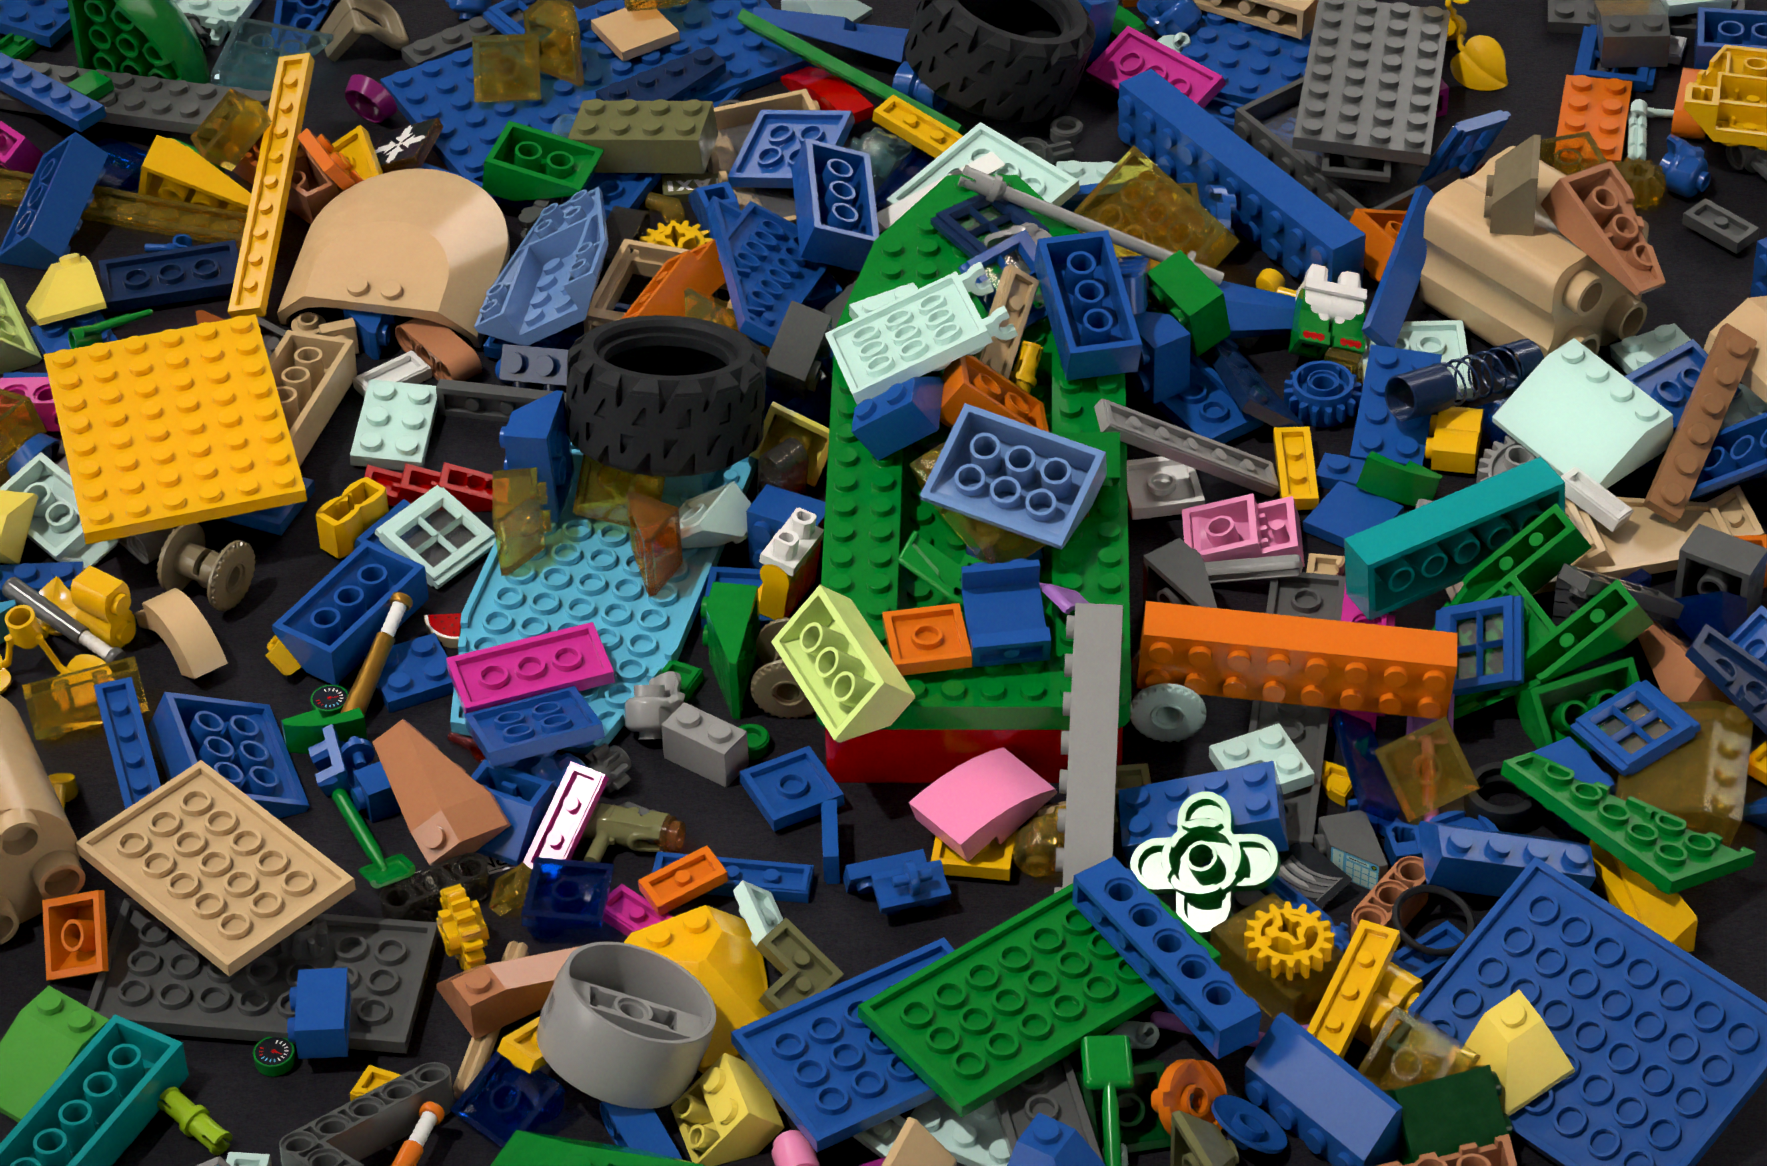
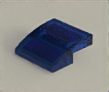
M112 137L94 143L109 154L103 166L106 168V172L100 182L94 187L114 195L137 189L141 167L148 152Z

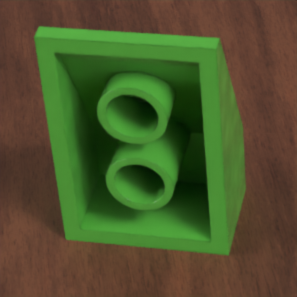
M46 987L19 1012L0 1042V1112L19 1123L110 1019L53 987Z

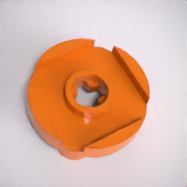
M1195 1059L1176 1060L1167 1067L1160 1078L1158 1088L1152 1092L1151 1106L1155 1112L1159 1113L1160 1121L1170 1136L1172 1113L1179 1110L1215 1124L1221 1131L1222 1127L1215 1119L1211 1105L1216 1097L1227 1095L1226 1085L1218 1069L1210 1062ZM1191 1094H1194V1098L1192 1100L1194 1109H1192L1190 1106Z

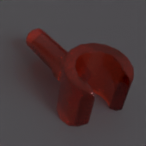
M455 732L448 734L449 741L469 749L477 762L481 763L484 759L487 760L474 739Z

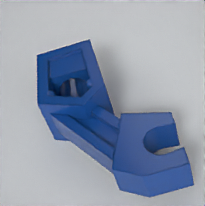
M1368 797L1348 800L1347 812L1365 809L1374 833L1377 834L1378 832L1385 837L1384 850L1391 867L1399 859L1406 856L1423 858L1418 825L1402 822L1381 807L1378 800Z

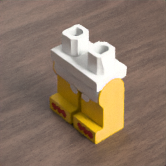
M796 508L791 517L761 552L759 562L764 565L760 570V578L763 583L758 588L760 614L773 620L788 617L797 606L798 601H801L815 583L820 542L824 538V529L816 526L817 516L802 508Z

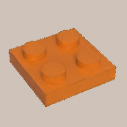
M306 128L297 136L324 173L343 191L364 180L356 170L350 172L354 166L343 153L332 152L335 147L323 134L316 137Z
M960 603L882 612V622L889 655L902 676L972 667V653Z

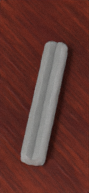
M1297 554L1204 562L1210 584L1298 577L1303 569V562Z

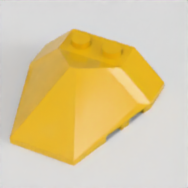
M1724 45L1709 61V67L1706 70H1700L1697 80L1686 85L1683 108L1713 142H1721L1723 145L1731 147L1738 145L1755 146L1760 150L1767 151V49Z
M707 905L632 932L624 941L626 944L654 951L679 964L690 972L710 994L716 1008V1022L710 1044L698 1067L701 1073H705L724 1053L742 1059L743 1057L731 1043V1032L772 1014L758 1001L769 988L763 955L755 948L756 946L751 940L752 933L748 924L743 918Z

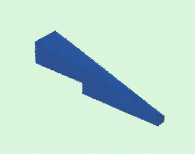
M759 7L753 8L754 15L785 31L897 65L907 61L904 43L909 29L858 24L846 17Z
M1221 282L1218 287L1224 292L1231 334L1227 337L1235 339L1280 335V339L1291 338L1296 297L1231 282ZM1365 312L1364 322H1365V319H1366L1367 314H1368V313H1366V312Z

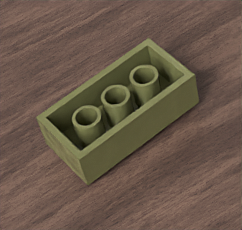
M601 99L582 101L568 139L604 149V155L593 173L704 174L718 137V129L713 101H699L696 99L687 101H667L664 99L654 101H635L633 99L603 101Z

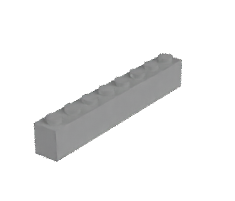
M1075 603V615H1067L1066 639H1074L1073 654L1065 653L1064 677H1071L1072 685L1071 692H1063V716H1070V730L1062 731L1061 754L1068 755V770L1060 769L1059 793L1067 794L1066 809L1058 808L1057 832L1065 833L1064 848H1056L1055 872H1063L1062 887H1055L1054 893L1072 884L1075 874L1113 857L1123 605Z

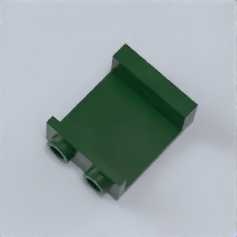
M1476 1065L1469 1067V1070L1410 1086H1398L1383 1090L1384 1093L1403 1107L1399 1148L1402 1165L1415 1163L1419 1159V1155L1435 1152L1438 1157L1459 1152L1460 1145L1476 1142L1478 1147L1494 1144L1495 1137L1506 1134L1512 1137L1513 1132L1510 1119L1506 1113H1502L1498 1097L1502 1093L1501 1083L1496 1072L1491 1071L1490 1065Z

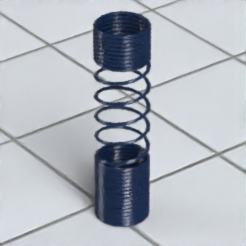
M1521 339L1491 348L1488 351H1479L1475 355H1465L1461 359H1451L1447 363H1437L1392 376L1385 386L1386 405L1396 419L1409 421L1449 409L1453 405L1460 406L1465 400L1474 402L1478 396L1487 398L1492 393L1501 394L1505 388L1507 390H1514L1541 363L1544 355L1534 341ZM1485 354L1483 359L1478 357L1479 355ZM1515 354L1518 356V358H1519V360H1520V362H1521L1522 375H1521V370H1520L1519 364H1518L1517 360L1515 359ZM1488 355L1492 356L1493 374L1503 386L1502 389L1497 391L1493 390L1494 378L1491 369L1485 362ZM1471 358L1469 363L1465 359ZM1474 359L1482 362L1481 375L1485 386L1489 389L1487 394H1480V380L1473 366H1471ZM1458 362L1456 367H1454L1452 363ZM1461 363L1468 366V381L1471 389L1476 394L1473 398L1466 397L1467 386L1462 374L1458 370ZM1484 365L1491 377V388L1484 377ZM1447 367H1451L1455 370L1454 377L1452 373L1447 369ZM1470 369L1475 374L1478 383L1477 391L1471 382ZM1457 373L1464 386V396L1457 384ZM1457 392L1463 398L1460 402H1455Z

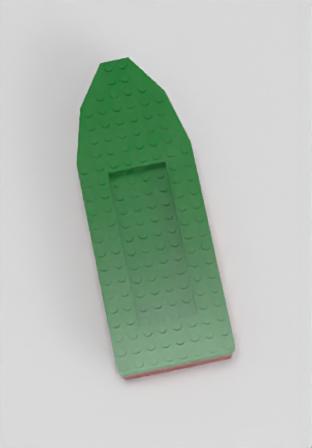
M998 173V175L1003 176L1007 186L1044 200L1018 175ZM963 174L947 175L875 239L836 328L852 321V318L849 316V304L912 282L920 289L957 271L958 275H961L958 267L971 258L931 225L930 219L935 217L936 213L978 195L979 193L958 186L960 176L975 181V179ZM992 206L979 212L989 221L1002 216ZM1026 209L1049 229V233L1053 237L1080 234L1076 228ZM971 216L958 221L967 231L980 226ZM1009 223L999 229L1001 231L1010 229L1012 226L1015 225ZM991 233L985 234L977 239L985 245L984 239L987 235ZM996 262L984 267L986 276L997 291L1003 271ZM1038 286L1033 301L1036 308L1044 304L1040 286ZM968 292L981 319L988 317V312L977 296L972 292ZM1047 317L1024 330L1011 371H1013L1022 341L1036 343L1044 347V352L1035 375L1037 383L1035 388H1031L1030 394L1044 403L1049 432H1100L1094 406L1102 398L1126 407L1125 373L1066 380L1049 318ZM833 353L821 585L853 601L889 655L882 622V612L947 604L946 596L896 561L914 530L917 531L921 538L954 562L960 564L966 554L968 517L922 501L919 497L926 483L921 469L922 461H925L926 444L939 441L944 447L951 428L939 421L938 431L878 461L851 432L854 408L857 407V404ZM931 371L920 377H938L937 371ZM1120 441V480H1112V487L1100 488L1092 507L1062 550L1044 544V559H1039L1040 583L1053 584L1075 590L1091 604L1123 605L1117 766L1122 765L1123 726L1130 721L1127 443ZM1051 600L1045 611L1046 627L1050 628L1051 635L1050 660L903 675V678L916 697L891 726L839 743L832 738L816 713L817 721L825 727L827 771L834 781L838 783H933L968 760L1004 747L1048 783H1059L1060 769L1068 770V755L1061 754L1062 731L1070 730V716H1063V692H1071L1072 678L1064 677L1065 653L1073 654L1074 639H1066L1067 615H1075V610L1071 611L1070 614H1066ZM961 611V612H962V616H963V620H964V624H965V628H966L965 614H964V611Z

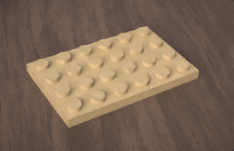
M202 760L75 842L77 853L229 977L356 890L355 881L352 876Z

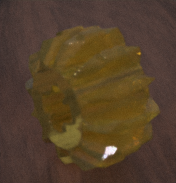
M1640 156L1637 160L1625 157L1624 162L1614 163L1632 189L1635 197L1632 202L1634 209L1641 207L1647 210L1649 205H1658L1666 187L1662 166L1654 165L1651 159L1647 161L1641 160Z

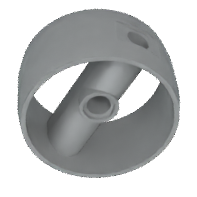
M594 942L574 950L558 971L548 998L541 1010L536 1033L537 1043L550 1067L560 1077L580 1091L601 1101L622 1107L636 1109L659 1108L679 1099L695 1077L713 1035L716 1022V1008L706 988L690 972L667 957L632 944Z

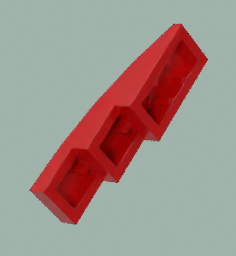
M808 66L781 76V82L791 92L807 89L813 101L817 100L820 110L852 111L855 118L854 124L873 117L874 105L841 78L822 69Z
M444 462L441 472L406 463L403 474L367 464L364 477H369L386 487L388 505L396 506L403 499L411 504L436 485L441 488L444 487L471 512L508 510L510 505L508 502L510 479ZM440 507V508L437 509L436 511H446V510H445L444 508Z

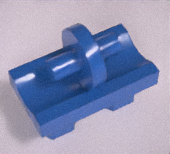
M330 724L322 728L325 740L308 748L313 764L321 771L315 774L316 781L326 797L331 796L335 789L342 788L346 790L352 799L351 789L355 788L353 771H355V768L358 770L371 763L375 755L374 748L370 741L357 736L350 737L348 742L340 741L335 726Z
M913 860L904 862L903 868L871 874V883L880 913L886 916L900 914L901 910L918 906L928 908L937 906L942 901L951 900V891L945 878L941 860L915 865Z

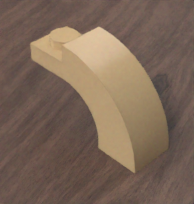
M173 588L143 602L142 606L144 609L134 613L139 627L155 631L164 640L178 665L181 675L196 679L228 664L223 650L208 622L192 600L179 589Z

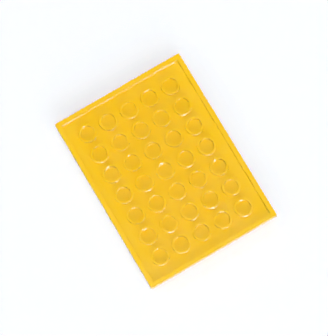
M256 314L236 316L232 319L211 323L204 322L185 328L167 329L158 333L131 336L127 339L94 343L90 346L69 350L62 349L53 353L43 354L86 545L307 501L305 485Z

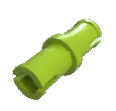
M175 1086L167 1088L160 1095L159 1098L162 1100L157 1102V1107L179 1123L180 1130L187 1137L194 1136L213 1155H220L227 1150L230 1143L226 1142L223 1138L227 1141H232V1134L210 1118V1112L203 1105H195Z

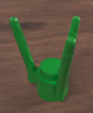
M147 309L133 314L117 316L93 325L70 328L68 330L70 349L90 346L94 343H103L101 331L153 315V310Z

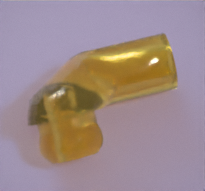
M649 192L647 195L646 208L661 212L666 223L670 224L671 220H675L676 223L683 221L685 211L679 199L654 192Z

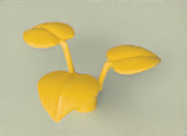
M1445 0L1447 10H1451L1446 41L1457 40V48L1460 50V53L1456 54L1450 62L1454 78L1463 86L1474 90L1491 91L1506 87L1508 85L1506 59L1501 45L1494 38L1478 35L1471 37L1466 42L1465 47L1463 45L1467 23L1462 16L1456 14L1457 11L1453 8L1451 1L1465 4L1470 0Z
M56 576L39 593L76 619L77 607L72 602L71 591ZM18 605L6 613L5 623L10 634L4 637L6 642L5 659L3 660L0 655V695L7 690L12 682V677L6 668L12 664L14 645L23 649H32L38 644L55 668L61 672V674L53 679L51 691L55 700L64 706L82 707L96 702L94 685L115 680L107 663L94 655H77L65 667L45 641L49 634L54 636H61L63 634L38 619L30 606Z

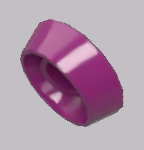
M354 74L349 78L345 99L359 116L373 123H381L397 113L395 99L380 83L360 74Z

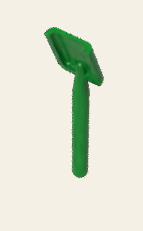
M342 788L335 789L332 793L333 801L364 853L372 862V864L358 870L359 874L376 889L411 877L415 873V865L403 854H396L384 859L381 848L347 792Z
M1126 1035L1085 1036L1080 1041L1084 1086L1090 1090H1103L1102 1117L1105 1165L1122 1166L1119 1103L1116 1089H1130L1134 1086L1131 1039Z

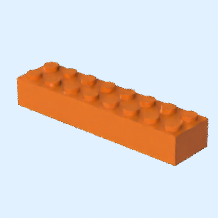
M1146 601L1139 648L1136 688L1145 689L1156 684L1171 683L1190 688L1199 695L1446 720L1457 671V633Z

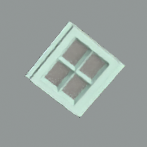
M438 485L375 530V535L380 538L379 541L389 550L424 565L427 584L431 587L434 586L437 590L488 553L497 538L495 532L444 487L441 488Z

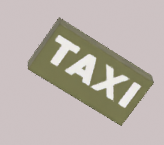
M718 173L661 175L664 204L689 202L688 195L695 188L717 184Z

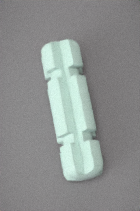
M1633 116L1629 119L1627 162L1630 166L1638 165L1641 167L1646 163L1647 120L1643 116L1639 118Z

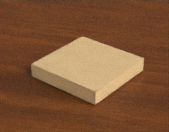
M648 0L591 20V30L623 62L680 41L679 30Z

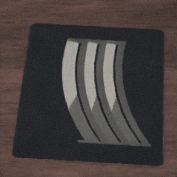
M1308 842L1293 843L1289 850L1280 855L1281 866L1278 875L1320 909L1352 881L1349 875Z

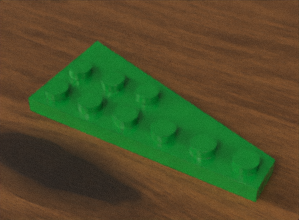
M1534 752L1503 761L1501 775L1514 783L1519 790L1532 796L1544 808L1557 814L1568 822L1573 829L1582 832L1597 843L1601 849L1614 855L1625 863L1630 870L1639 873L1654 884L1658 890L1668 895L1753 866L1756 855L1755 851L1743 846L1740 852L1723 845L1722 836L1713 832H1708L1705 835L1687 829V823L1684 819L1632 796H1629L1626 801L1609 794L1610 786L1599 781L1590 784L1575 779L1574 770Z

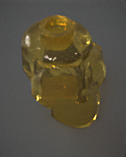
M1056 806L1053 813L1031 819L1026 826L1017 832L1014 841L1013 858L1015 865L1024 873L1034 877L1049 876L1056 873V848H1064L1065 833L1057 832L1058 808L1066 809V806Z

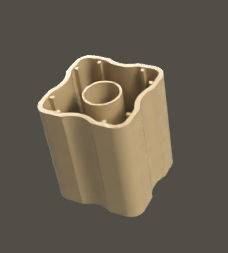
M1510 146L1490 158L1474 175L1465 179H1457L1438 191L1430 200L1425 211L1423 238L1427 245V255L1420 277L1419 297L1421 302L1450 320H1463L1465 329L1495 347L1521 339L1534 341L1540 347L1544 358L1573 338L1597 355L1600 346H1607L1618 338L1623 340L1626 337L1634 336L1640 330L1647 315V306L1641 302L1642 294L1638 296L1633 294L1565 237L1541 206V202L1556 182L1567 175L1539 160L1533 236L1490 233L1491 219L1484 218L1485 197H1490L1485 196L1487 175H1494L1495 161L1516 146ZM1643 220L1645 227L1642 232L1647 243L1649 225L1647 221ZM1515 354V359L1520 362L1518 356Z

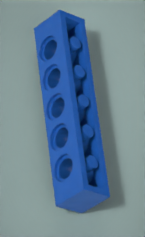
M1113 856L1074 875L1072 904L1217 1060L1258 1040L1262 1016L1258 1003L1252 997H1247L1236 985L1231 974L1225 970L1223 971L1211 959L1207 949L1203 945H1198L1191 938L1183 924L1178 919H1173L1162 907L1157 896L1149 893L1138 882L1136 875L1131 869L1125 868Z

